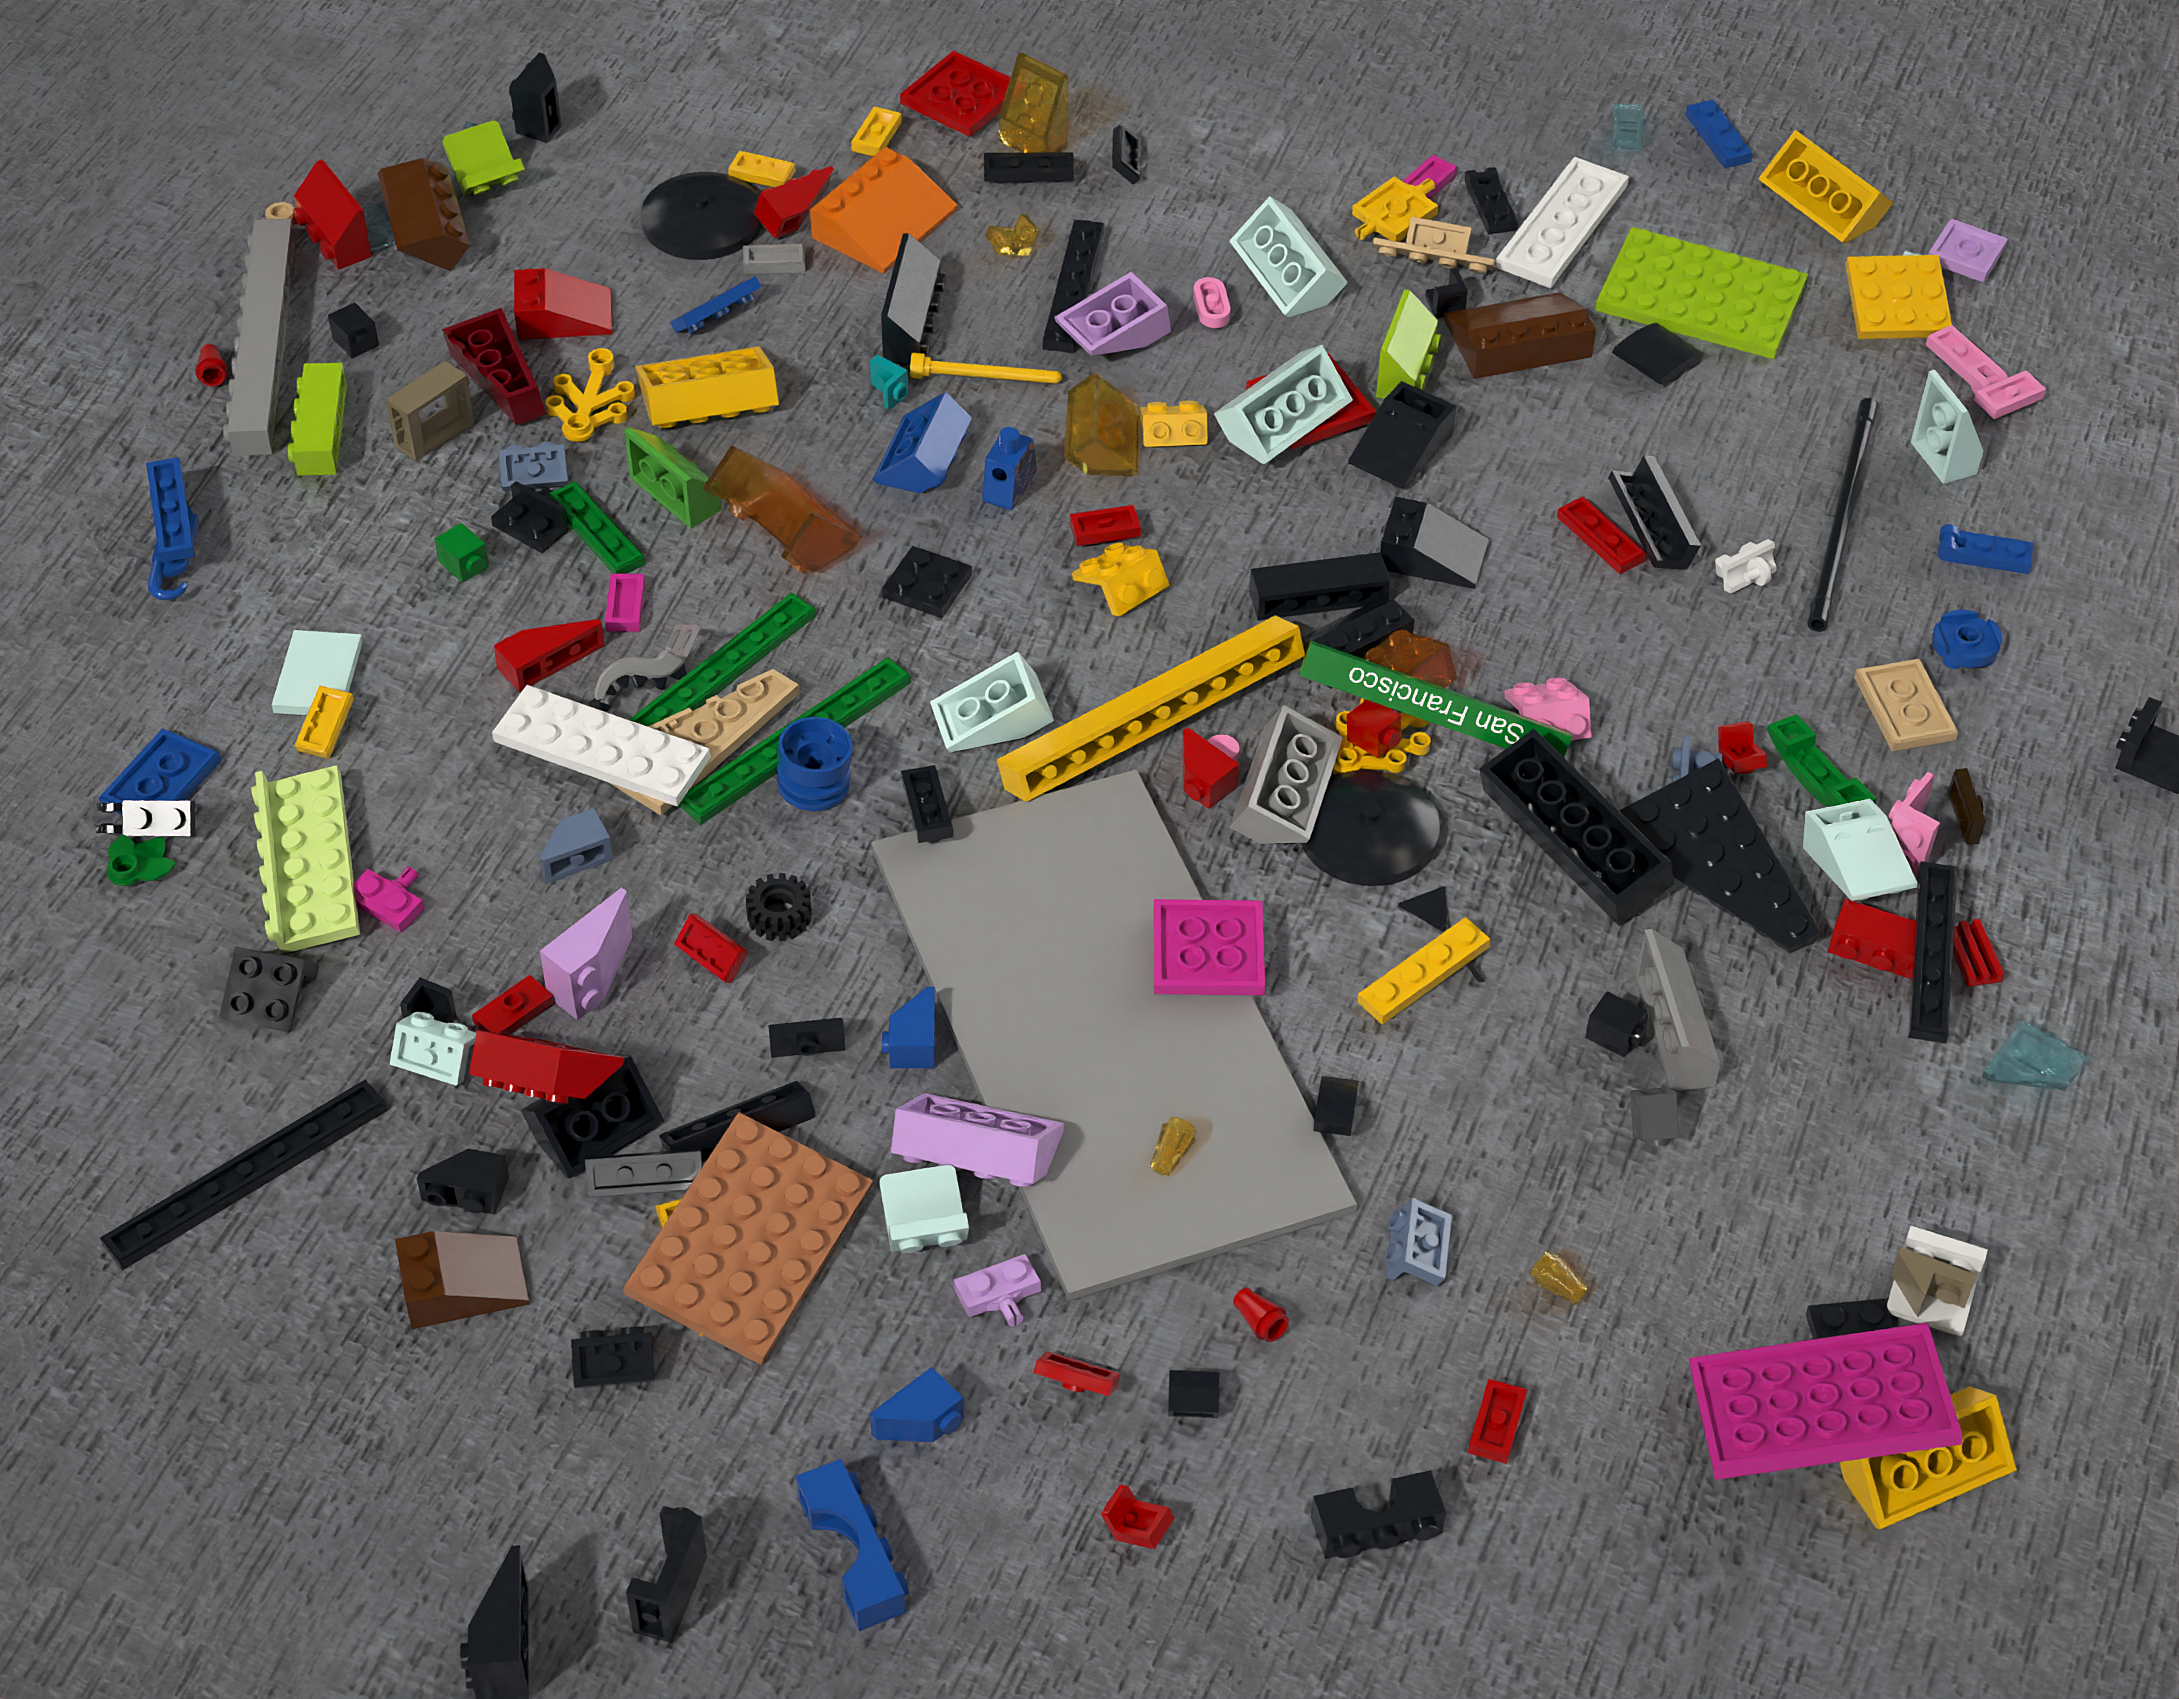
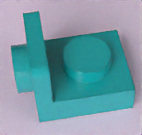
M877 354L869 361L871 385L883 391V405L890 410L898 402L903 401L908 394L907 370Z

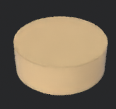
M274 203L265 211L266 219H292L293 226L297 223L293 215L295 207L289 203Z

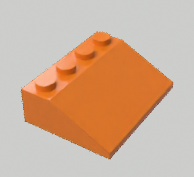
M884 147L810 209L812 238L884 274L895 265L903 233H909L918 242H921L956 212L958 205L910 158Z

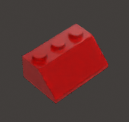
M324 160L316 161L294 194L296 209H293V215L297 224L300 227H305L313 244L317 243L320 246L323 257L327 261L331 260L336 268L340 270L372 257L364 211Z

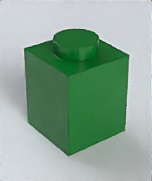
M460 523L434 538L438 562L462 583L489 567L486 544L464 524Z

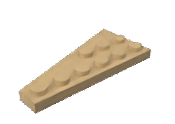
M771 669L737 685V690L720 698L718 695L707 699L706 705L692 711L690 708H687L648 727L710 748L711 758L691 786L692 788L800 694L799 684ZM612 784L660 816L673 806L639 792Z

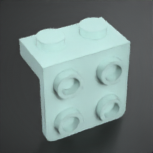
M952 1165L887 1174L880 1178V1191L891 1252L912 1253L922 1250L924 1246L939 1244L941 1247H948L960 1244L962 1240H967L969 1231L967 1214L963 1213L956 1170Z

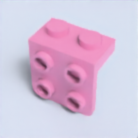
M1551 678L1546 681V684L1541 685L1518 683L1513 686V689L1504 691L1505 699L1519 710V715L1572 733L1571 741L1591 738L1589 697L1571 682H1568L1567 679Z
M1929 772L1921 780L1915 779L1906 793V799L1904 801L1897 800L1889 814V819L1892 820V829L1913 874L1917 877L1921 861H1929L1940 822L1924 814L1935 775Z

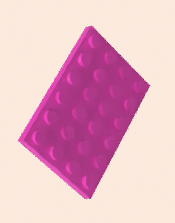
M1928 1323L1689 1358L1691 1376L1715 1480L1963 1444L1962 1431Z

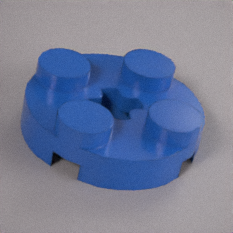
M1972 610L1950 611L1942 616L1939 623H1936L1932 634V645L1937 654L1943 658L1944 665L1949 668L1990 666L1995 662L2002 643V633L1998 625L1990 618L1988 622L1978 618L1979 613ZM1961 636H1966L1968 640L1972 641H1965L1961 639Z

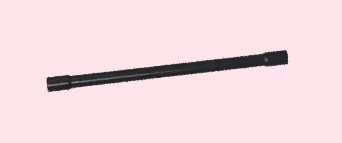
M1864 398L1859 403L1855 420L1856 427L1817 592L1810 609L1807 625L1811 630L1817 632L1827 629L1835 584L1869 438L1879 407L1878 402L1872 398Z

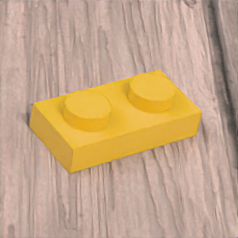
M874 106L851 141L852 151L868 156L877 154L888 145L902 123L901 113Z

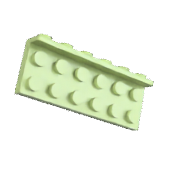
M335 765L272 782L267 781L263 771L255 772L256 786H252L251 790L255 805L259 807V812L254 813L257 830L262 838L257 839V848L261 859L264 860V865L259 867L263 885L267 887V892L262 893V900L265 911L270 916V920L265 921V929L269 941H276L281 953L285 954L360 935L342 779L338 766Z

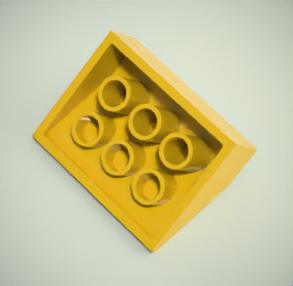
M760 346L635 366L648 417L652 425H658L659 428L673 427L677 425V421L689 420L691 423L704 422L708 420V416L719 414L724 418L735 417L740 414V411L750 409L753 412H765L771 410V406L779 405L774 367Z

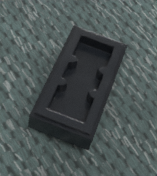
M1119 124L1113 129L1112 168L1131 184H1134L1140 180L1141 140L1125 126Z
M843 1018L768 1025L771 1058L795 1055L810 1056L815 1053L845 1051Z

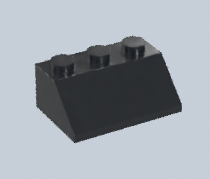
M1395 600L1372 602L1302 637L1304 652L1306 655L1310 642L1314 641L1379 665L1412 647L1415 620Z
M615 1054V1056L624 1057L623 1065L585 1099L569 1097L568 1104L540 1098L520 1110L539 1146L566 1178H571L586 1169V1157L608 1156L664 1122L631 1055Z

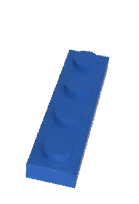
M179 457L146 463L161 563L195 557L182 466Z

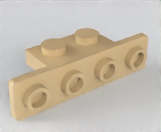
M1411 217L1406 243L1374 238L1373 240L1374 249L1379 250L1378 254L1386 257L1395 258L1397 254L1408 255L1409 260L1419 263H1426L1427 259L1439 261L1438 265L1442 267L1456 268L1457 264L1469 266V271L1486 274L1487 270L1494 271L1495 269L1494 259L1467 254L1472 231L1471 227Z

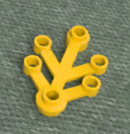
M598 348L589 353L588 363L591 375L584 394L573 384L572 377L568 374H559L553 379L554 391L557 394L566 395L578 408L576 413H572L565 406L564 398L559 395L549 396L545 400L547 414L558 416L564 423L562 425V433L570 441H585L592 437L594 428L609 421L614 424H621L628 418L626 405L618 402L609 405L607 410L590 416L592 411L615 400L629 402L635 398L634 385L629 381L619 382L614 388L598 395L604 377L610 375L614 369L613 353L608 349Z
M1361 698L1360 704L1363 703L1366 699ZM1342 711L1336 716L1335 728L1343 739L1332 772L1334 775L1348 771L1372 769L1400 773L1406 767L1407 757L1404 752L1413 753L1418 756L1425 755L1430 750L1431 739L1426 733L1416 732L1411 735L1410 739H1401L1397 747L1387 752L1386 757L1378 759L1374 756H1367L1369 755L1368 752L1358 746L1353 747V743L1347 740V724L1342 722H1347L1349 711ZM1403 712L1400 714L1401 731L1409 725L1419 728L1430 723Z

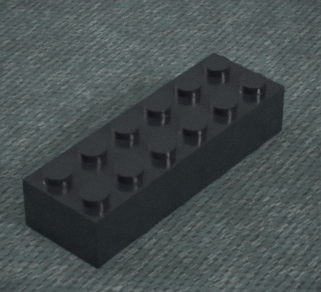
M1532 729L1479 768L1484 792L1618 926L1674 885L1672 862L1535 729Z

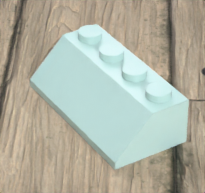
M1270 196L1229 241L1287 317L1327 306L1348 283L1294 212Z
M1323 345L1298 353L1216 411L1214 416L1229 442L1264 464L1346 406L1353 399Z

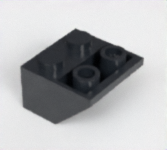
M539 52L525 66L520 75L511 82L509 95L512 101V119L515 123L516 134L548 143L562 125L556 78L545 54Z

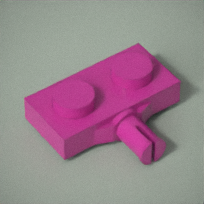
M407 866L401 875L392 881L367 868L353 883L357 907L402 933L425 909L422 899L406 890L419 877L418 873L413 868L411 869V867Z

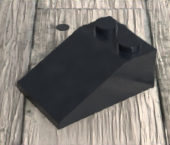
M1395 496L1381 540L1380 552L1388 572L1476 589L1489 539L1429 503Z
M520 1545L511 1546L468 1625V1642L460 1644L461 1668L465 1669L467 1689H474L476 1699H529V1584Z

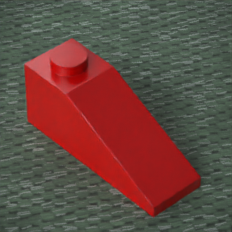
M599 619L521 630L493 646L497 669L521 692L526 685L532 686L605 646L602 622Z

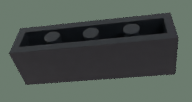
M1381 552L1253 568L1250 570L1249 594L1257 620H1266L1275 615L1281 618L1359 608L1372 602L1387 601L1390 578Z

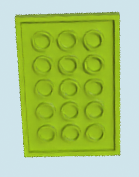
M1631 227L1596 300L1595 311L1646 325L1658 323L1675 333L1775 359L1807 283L1808 274L1765 261L1740 256L1735 253L1717 250L1705 245L1687 242L1675 237L1657 234L1645 229Z

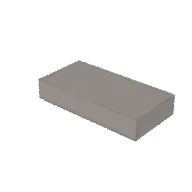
M804 244L743 246L744 274L805 272Z

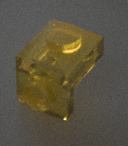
M1020 214L1014 228L989 226L985 237L993 246L994 251L1002 256H1028L1037 239L1039 229L1026 214Z

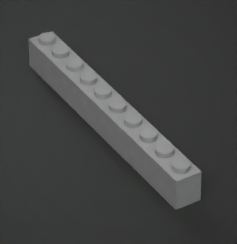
M292 219L254 220L253 233H248L250 253L245 254V266L248 273H243L242 282L245 294H240L242 315L237 316V327L240 336H235L234 344L237 357L232 358L234 379L229 380V393L232 401H227L226 403L229 423H224L223 427L224 440L226 443L230 442L233 456L272 454L296 249Z

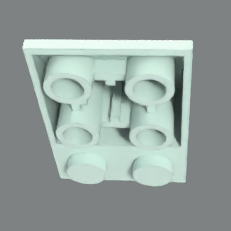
M1871 799L1805 812L1803 849L1851 901H1861L1869 897L1888 893L1896 894L1903 890L1917 888V880L1887 816Z

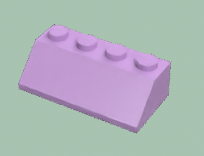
M924 1093L896 1108L891 1153L903 1155L905 1161L912 1163L930 1161L939 1163L938 1166L952 1165L956 1171L961 1170V1168L974 1171V1175L979 1178L993 1179L998 1176L1010 1179L1009 1183L1012 1185L1029 1187L1047 1175L1063 1134L1065 1123Z

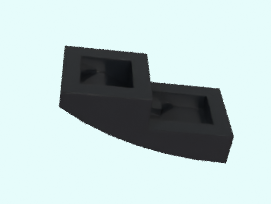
M1328 1076L1321 1077L1313 1131L1351 1136L1359 1081Z

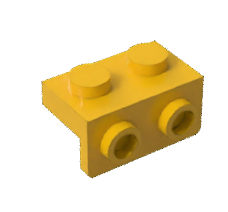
M1181 401L1179 406H1167L1165 402H1150L1147 404V407H1140V421L1143 426V444L1145 447L1207 444V412L1204 405H1198L1197 401Z

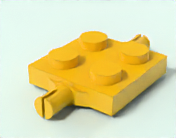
M1394 176L1352 206V215L1364 222V224L1355 229L1356 237H1360V240H1363L1372 232H1378L1391 241L1400 242L1407 237L1411 217L1427 220L1435 217L1438 214V205L1426 197L1428 192L1435 189L1434 181L1432 179L1430 181V178H1427L1418 186L1404 183Z

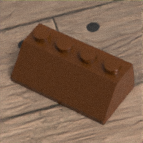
M424 158L380 169L378 177L397 250L451 272L470 246L449 169L440 162H431Z

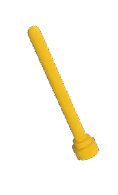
M912 353L910 378L923 379V376H930V373L1053 384H1057L1062 380V375L1058 371L931 361V357H925L923 353Z

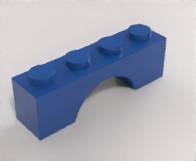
M838 1459L795 1476L797 1497L812 1530H830L847 1537L859 1552L853 1566L842 1576L843 1598L858 1631L904 1614V1596L909 1595L906 1580L902 1572L895 1573L890 1564L893 1561L890 1546L886 1538L879 1539L874 1530L877 1527L876 1517L870 1504L863 1506L859 1498L862 1490L855 1472H847L842 1459Z

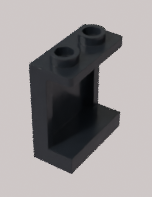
M663 1506L659 1516L665 1553L668 1556L658 1581L655 1584L632 1578L626 1594L633 1633L673 1643L707 1559L702 1516L697 1515L688 1508L677 1507L674 1509Z

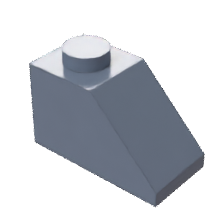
M595 808L575 813L560 820L540 855L543 878L546 884L613 860L610 836Z

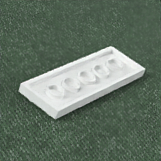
M1574 157L1496 259L1495 268L1551 288L1627 187L1629 176Z
M526 685L492 732L493 740L496 743L677 807L711 758L710 748Z

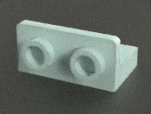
M424 1012L412 1013L396 1023L390 1065L457 1086L464 1082L469 1047L474 1045L476 1033L469 1031L467 1026L460 1023L434 1020V1016Z

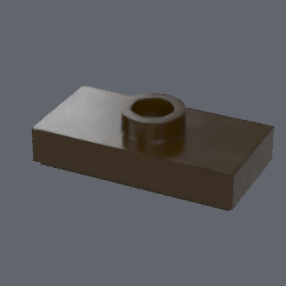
M1955 769L1948 789V795L1965 843L1967 845L1979 844L1986 823L1983 814V800L1980 795L1976 794L1968 769Z

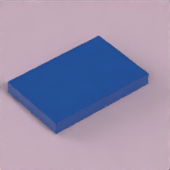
M162 728L99 796L100 803H123V800L185 801L221 762L220 753ZM114 811L123 815V811Z

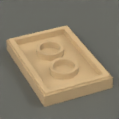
M1920 658L1856 669L1854 678L1891 751L1949 742L1957 739L1958 730Z

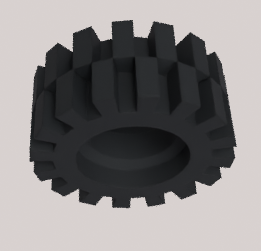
M779 873L778 879H774L773 874H768L766 882L759 878L756 880V886L751 885L749 887V894H746L747 920L751 930L756 929V935L762 937L766 933V940L773 941L774 936H778L779 941H785V935L789 934L790 938L794 939L797 937V930L801 933L806 931V925L811 923L812 907L809 888L806 889L805 882L801 880L797 883V877L791 875L789 880H787L785 873ZM777 902L792 905L790 909L782 912H772L766 909L767 906Z

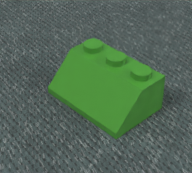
M630 427L624 430L630 478L689 528L695 527L721 511V488L713 478H708L703 474L694 462L686 460L673 445H668L656 435Z

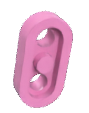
M1211 277L1196 281L1193 298L1200 322L1210 328L1225 326L1230 320V304L1224 284L1220 280Z

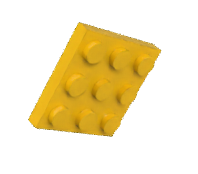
M1939 255L1847 257L1845 267L1858 339L1927 338L1928 335L1952 325Z

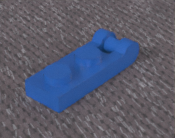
M1952 524L1944 525L1940 529L1939 540L1941 543L1938 546V557L1941 560L2029 574L2033 542L1960 531L1957 526Z

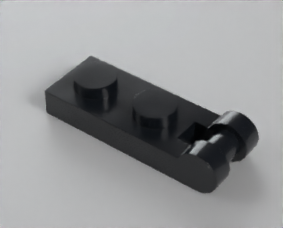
M1486 168L1483 172H1477L1476 170L1465 171L1466 187L1487 234L1517 231L1518 220L1499 181L1497 168Z

